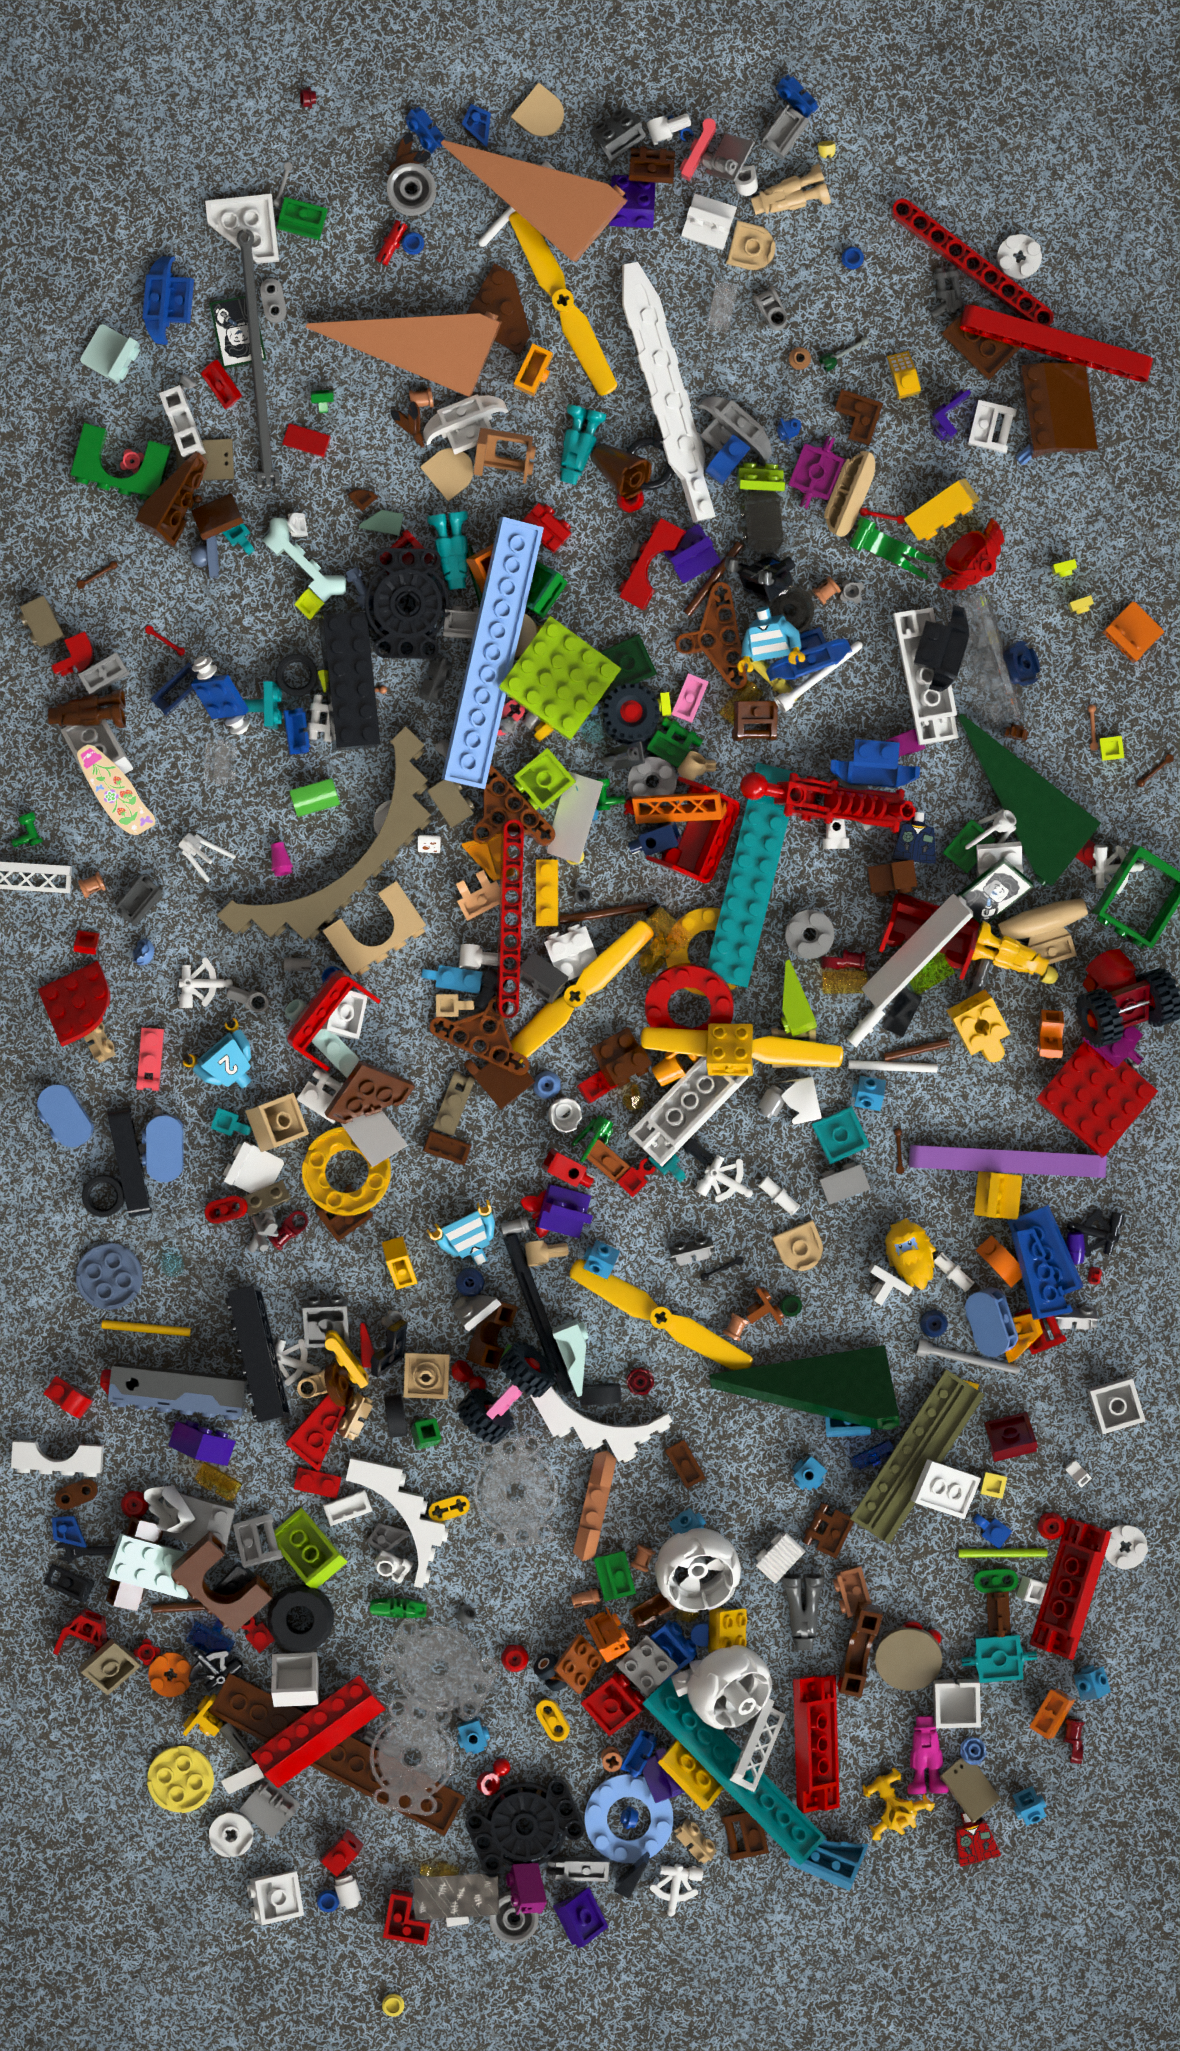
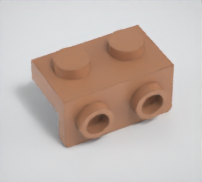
M861 1566L835 1572L836 1579H833L836 1592H841L842 1600L839 1601L842 1614L846 1613L848 1618L855 1615L858 1601L872 1604Z

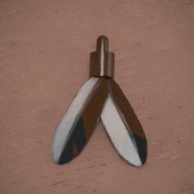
M407 133L402 138L397 151L396 161L389 166V170L386 172L387 175H390L397 167L403 164H421L431 157V154L427 151L409 154L413 144L412 133Z
M414 401L410 403L408 417L401 411L392 410L391 416L393 420L413 435L416 444L419 443L420 447L424 448V438L420 432V409L417 403Z

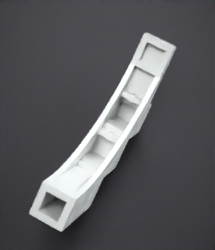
M552 1386L540 1398L538 1396L534 1398L530 1395L553 1437L558 1435L561 1438L570 1433V1428L574 1427L585 1449L591 1447L592 1450L603 1445L602 1440L606 1439L618 1462L623 1460L625 1463L636 1457L635 1453L638 1449L634 1444L638 1441L641 1444L651 1438L649 1434L655 1431L661 1433L670 1428L669 1423L672 1422L667 1412L645 1424L631 1426L611 1425L592 1420L580 1414L563 1401Z
M351 1457L346 1481L361 1484L382 1495L399 1511L406 1521L415 1541L419 1565L414 1587L423 1588V1584L429 1582L431 1570H427L428 1561L433 1562L436 1549L432 1548V1545L441 1547L442 1541H447L449 1529L445 1528L446 1522H436L432 1519L420 1517L421 1514H425L428 1501H424L425 1495L399 1490V1486L404 1487L406 1474L402 1473L403 1468Z

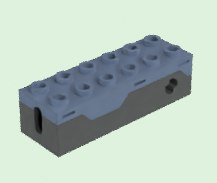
M115 1363L111 1369H104L101 1372L100 1386L108 1394V1402H113V1406L126 1407L128 1404H133L135 1409L148 1410L150 1407H158L157 1411L171 1412V1410L176 1409L180 1410L179 1413L184 1415L202 1412L203 1417L211 1418L220 1414L224 1415V1419L237 1420L245 1412L246 1385H248V1378L123 1363ZM136 1378L139 1382L136 1387H133L130 1383V1380Z

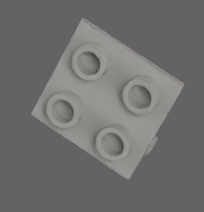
M725 134L714 156L706 153L701 157L702 164L708 168L706 174L735 182L755 142Z
M648 1635L630 1652H627L616 1664L646 1696H649L679 1667Z
M266 1777L241 1806L239 1811L271 1838H274L289 1818L295 1814L301 1803L283 1788H277Z

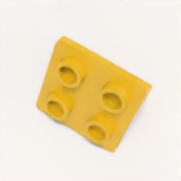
M979 1171L974 1215L1017 1220L1019 1216L1022 1176Z
M715 1608L709 1610L708 1652L712 1653L719 1648H728L733 1645L746 1647L747 1610L745 1608Z
M215 1693L211 1697L206 1695L196 1708L199 1710L197 1714L192 1712L183 1724L185 1728L182 1733L183 1735L187 1736L196 1723L200 1725L198 1728L207 1736L211 1734L215 1737L223 1723L208 1711V1708L217 1697Z

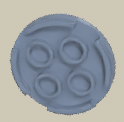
M104 1243L89 1249L82 1256L76 1271V1284L82 1297L91 1305L107 1310L118 1309L130 1303L139 1293L143 1281L142 1267L136 1255L128 1248L116 1243Z

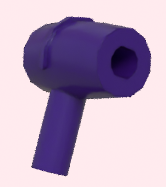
M1068 1232L1066 1246L1074 1265L1082 1264L1086 1252L1084 1235L1082 1232Z

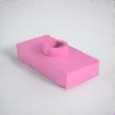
M688 673L671 715L692 723L709 682Z

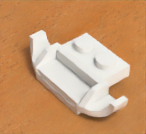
M476 394L437 410V414L426 424L423 437L426 445L431 444L432 439L436 436L442 435L443 439L447 437L454 454H458L477 446L480 428L492 429L489 422L492 419L491 414L496 412L508 413L509 411L504 401L500 398Z

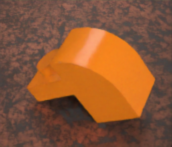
M1041 1009L1037 1051H1039L1040 1056L1062 1058L1063 1011Z
M992 1235L976 1249V1252L1010 1288L1022 1278L1018 1261Z

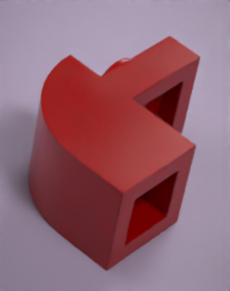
M84 631L64 640L71 657L51 665L56 675L61 674L62 677L73 673V668L75 667L79 673L90 668L94 659V649L87 633Z
M58 1375L54 1377L43 1393L61 1406V1409L79 1419L83 1417L95 1400L78 1387L74 1388Z

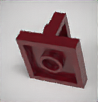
M1027 1412L984 1422L994 1462L1037 1451V1440Z

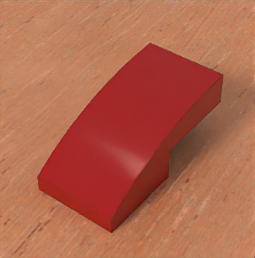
M600 1070L577 1085V1088L589 1105L618 1085L610 1087Z

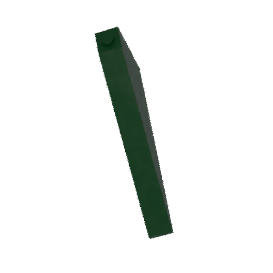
M961 713L957 720L1000 808L1009 810L1016 818V829L1013 831L1017 842L1022 844V853L1032 873L1036 875L1034 880L1043 887L1046 885L1053 886L1100 826L1101 822Z
M885 1345L709 1374L712 1389L874 1429L889 1430L900 1426L899 1412Z

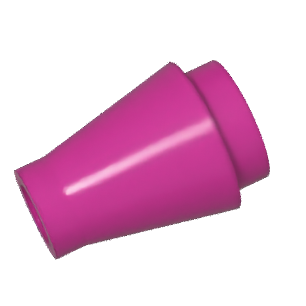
M284 843L272 844L271 871L274 872L275 876L291 874L293 865L284 847Z

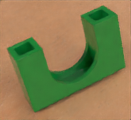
M84 423L70 474L75 478V482L83 485H88V481L96 483V488L109 491L110 487L118 489V494L131 497V493L140 495L139 499L146 501L163 484L172 451L170 446L148 441L144 460L138 472L128 478H115L105 472L101 462V455L108 431L105 428Z

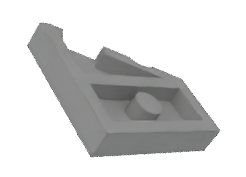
M476 1295L459 1298L451 1308L469 1332L502 1304L496 1297Z

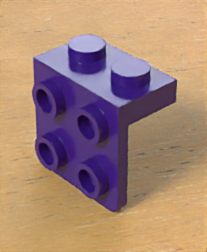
M613 175L611 177V186L614 187L615 184L625 192L623 197L628 201L610 221L609 226L653 228L656 182L630 181L629 175Z
M961 389L951 397L949 405L946 406L943 403L934 410L930 423L935 428L933 433L940 441L944 440L947 443L958 432L946 415L968 399L972 393L969 389L965 392Z

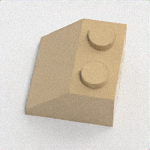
M294 1093L245 1111L260 1152L276 1148L309 1134Z

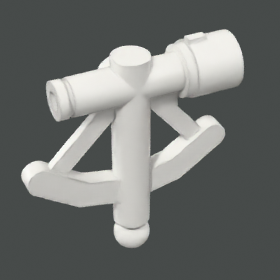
M1106 845L1094 846L1093 858L1096 860V866H1093L1092 871L1096 875V888H1104L1105 878L1110 882L1112 878L1108 874L1116 873L1121 865L1109 864L1117 856L1120 857L1121 863L1126 857V853L1121 846H1115L1114 850L1116 852L1109 858H1107ZM1135 863L1130 872L1142 871L1144 869L1143 863ZM1129 873L1125 878L1124 882L1122 883V885L1120 886L1119 890L1117 891V894L1121 893L1126 883L1128 882Z
M208 958L202 959L203 964L192 975L191 965H182V979H179V988H182V994L178 996L179 1008H193L192 994L202 1000V1005L207 1007L215 996L216 988H230L233 985L232 980L217 979L215 969ZM205 968L208 970L210 979H194ZM195 988H209V992L204 997Z
M716 1155L711 1166H707L704 1171V1178L698 1180L697 1186L694 1189L706 1197L711 1185H713L717 1193L715 1197L716 1202H721L731 1197L735 1191L742 1195L744 1194L748 1198L753 1194L751 1189H747L746 1186L741 1184L744 1174L743 1161L737 1159L735 1164L720 1167L724 1158ZM736 1168L737 1172L735 1180L721 1173ZM717 1181L730 1188L721 1194Z
M299 1339V1344L285 1351L283 1350L286 1341L277 1340L275 1350L280 1370L286 1378L285 1385L289 1386L296 1381L303 1371L312 1372L313 1374L321 1371L320 1367L307 1363L308 1352L307 1348H305L304 1339ZM300 1348V1360L285 1356ZM283 1364L297 1370L293 1375L289 1376Z
M675 1864L674 1867L660 1866V1874L669 1876L656 1885L654 1883L650 1884L649 1888L659 1898L668 1901V1916L675 1915L678 1901H686L698 1894L696 1888H691L688 1879L702 1881L703 1868L697 1866L683 1868L681 1864ZM672 1880L670 1893L664 1892L660 1889L663 1885ZM682 1880L683 1884L685 1885L688 1891L679 1894L680 1883Z

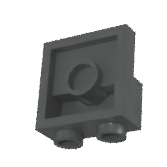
M333 1295L329 1299L320 1300L318 1296H310L307 1300H303L305 1348L325 1347V1335L330 1330L336 1331L347 1346L350 1345L347 1299H343L340 1295Z

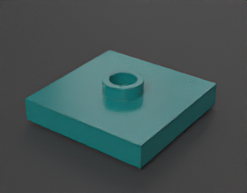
M852 1106L812 1124L830 1165L871 1147Z

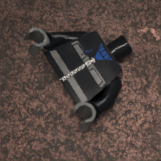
M769 556L750 566L743 563L738 564V558L726 557L725 568L739 574L744 591L762 599L772 601L792 584L793 580L790 570L795 568V563L790 557L780 561Z

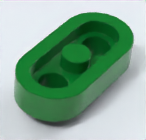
M1009 1568L983 1569L974 1575L973 1583L976 1589L983 1593L1006 1592L1016 1588L1018 1576ZM1005 1575L1010 1576L1009 1583L1002 1581ZM982 1577L988 1578L987 1584L983 1585L980 1583Z

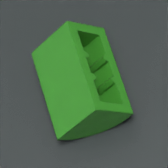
M332 778L290 790L298 817L340 805Z

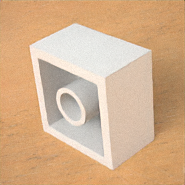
M1126 1377L1087 1389L1098 1428L1102 1434L1145 1422L1133 1378Z

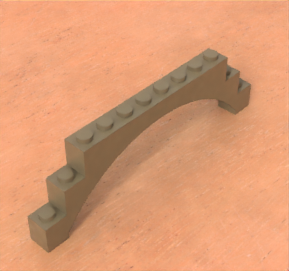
M406 726L390 741L394 745L396 761L393 796L387 817L369 850L340 879L309 896L273 905H245L231 900L217 916L235 934L239 932L244 934L252 926L250 921L253 920L269 937L274 935L279 937L287 929L284 925L288 923L305 941L309 938L311 940L315 939L321 932L319 928L324 923L327 925L331 923L337 916L335 912L340 907L346 908L352 902L350 897L356 891L358 893L362 892L368 885L366 881L371 876L377 877L384 869L382 865L387 860L393 861L400 853L398 849L403 844L405 846L409 845L415 839L413 833L419 828L424 830L431 823L429 818L432 815L413 797L415 794L420 796L428 788L426 783L429 780L410 762L412 759L417 761L425 753L423 750L425 745Z

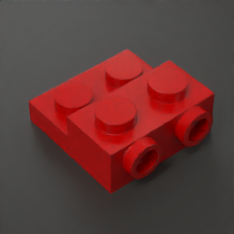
M617 1672L602 1682L596 1690L580 1703L609 1737L644 1708L642 1704L644 1697L639 1691L634 1692L628 1686L630 1685L628 1678L623 1674L619 1675Z

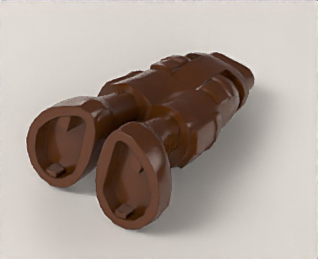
M116 689L103 697L94 694L84 696L81 699H71L63 703V706L60 703L57 707L48 708V722L50 725L59 724V726L100 725L102 719H110L117 728H125L126 717L123 708H126L124 691Z

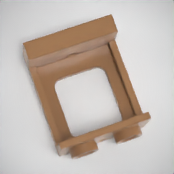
M480 428L473 475L482 476L484 466L524 473L523 483L526 484L527 476L532 475L534 462L530 461V459L534 460L536 446H532L533 436ZM504 440L525 444L527 446L526 459L517 460L497 456L495 454L497 441Z

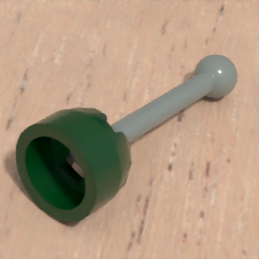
M862 337L858 343L836 355L829 352L824 353L818 357L821 364L824 363L825 367L823 369L825 372H829L836 367L838 358L861 345H868L869 339Z

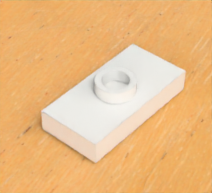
M365 1490L323 1505L330 1526L373 1511Z

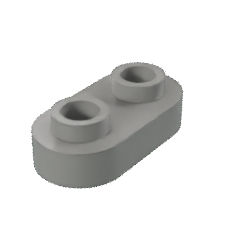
M266 279L260 286L264 314L269 322L280 323L287 315L283 289L280 282L276 279ZM269 286L275 287V291L273 293L267 292V288ZM273 308L279 309V313L277 315H273L271 313V310Z

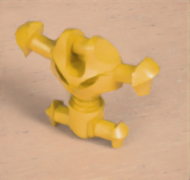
M892 1768L893 1772L886 1776L880 1775L876 1777L874 1783L869 1786L862 1785L863 1795L870 1798L871 1794L879 1791L880 1799L882 1798L886 1802L883 1816L880 1817L882 1821L875 1827L869 1825L872 1840H881V1833L887 1828L889 1830L893 1829L901 1835L905 1834L903 1828L906 1826L917 1827L916 1815L918 1810L926 1808V1810L932 1811L935 1803L930 1801L925 1794L923 1795V1800L914 1803L912 1800L897 1798L894 1792L895 1789L890 1785L896 1780H901V1773L896 1768Z

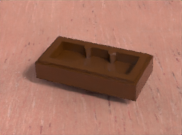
M430 1130L423 1152L465 1166L472 1145Z

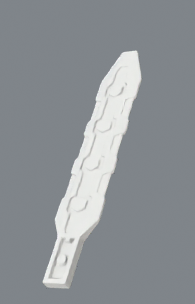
M638 262L622 265V306L628 327L631 329L638 351L637 358L641 371L644 372L650 392V402L653 413L656 415L663 437L662 444L668 464L682 482L693 523L712 519L716 516L703 474L705 452L700 435L697 433L688 393L684 389L678 369L677 355L671 345L660 297Z

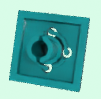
M263 681L264 699H244V702L249 709L248 712H264L265 727L268 729H279L278 724H282V711L278 709V702H282V689L273 681Z

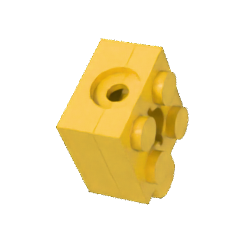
M985 989L946 1010L961 1041L971 1055L981 1050L983 1056L989 1062H998L1003 1058L1005 1050L1000 1039L1009 1035L1010 1032L993 998Z

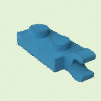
M439 965L438 971L422 969L421 978L436 980L435 987L479 994L483 972Z

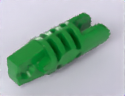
M388 1597V1599L374 1598L370 1602L369 1612L373 1615L408 1619L426 1617L427 1602Z

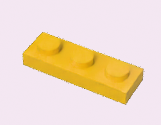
M536 860V926H558V860Z

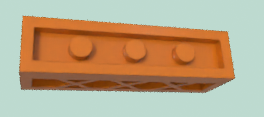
M720 792L635 796L632 798L636 824L720 820L727 811L726 802L721 803ZM705 799L715 800V803L702 804ZM689 800L693 803L680 805L683 801ZM661 802H669L671 804L666 806H659ZM639 803H647L650 806L639 807Z

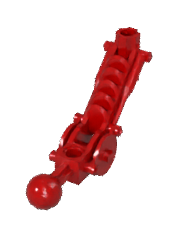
M758 772L746 774L740 782V790L746 798L758 800L764 795L774 797V804L784 806L783 815L786 817L792 815L801 817L800 820L811 822V819H824L823 822L825 824H830L833 818L857 821L866 825L888 827L892 833L899 832L900 822L909 821L915 816L916 812L913 803L904 800L905 791L900 788L896 790V793L872 789L856 790L838 787V781L832 779L827 783L819 781L814 776L799 778L795 772L790 773L789 781L777 782V784L768 783L765 776ZM815 795L825 796L824 806L814 804Z

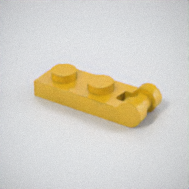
M328 1331L325 1335L326 1349L335 1352L337 1362L341 1367H346L348 1376L354 1384L357 1383L360 1388L368 1385L369 1375L336 1331Z

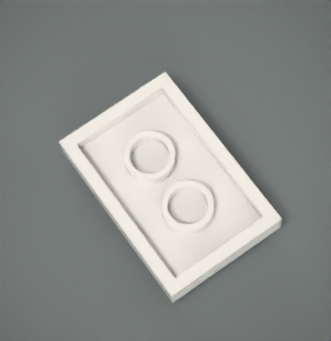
M927 1459L910 1500L965 1519L981 1478Z

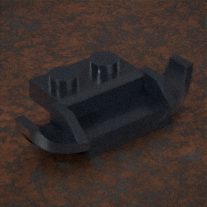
M953 606L948 626L927 620L925 622L914 665L934 670L933 680L929 686L930 690L942 692L958 677L970 637L969 624L965 608Z

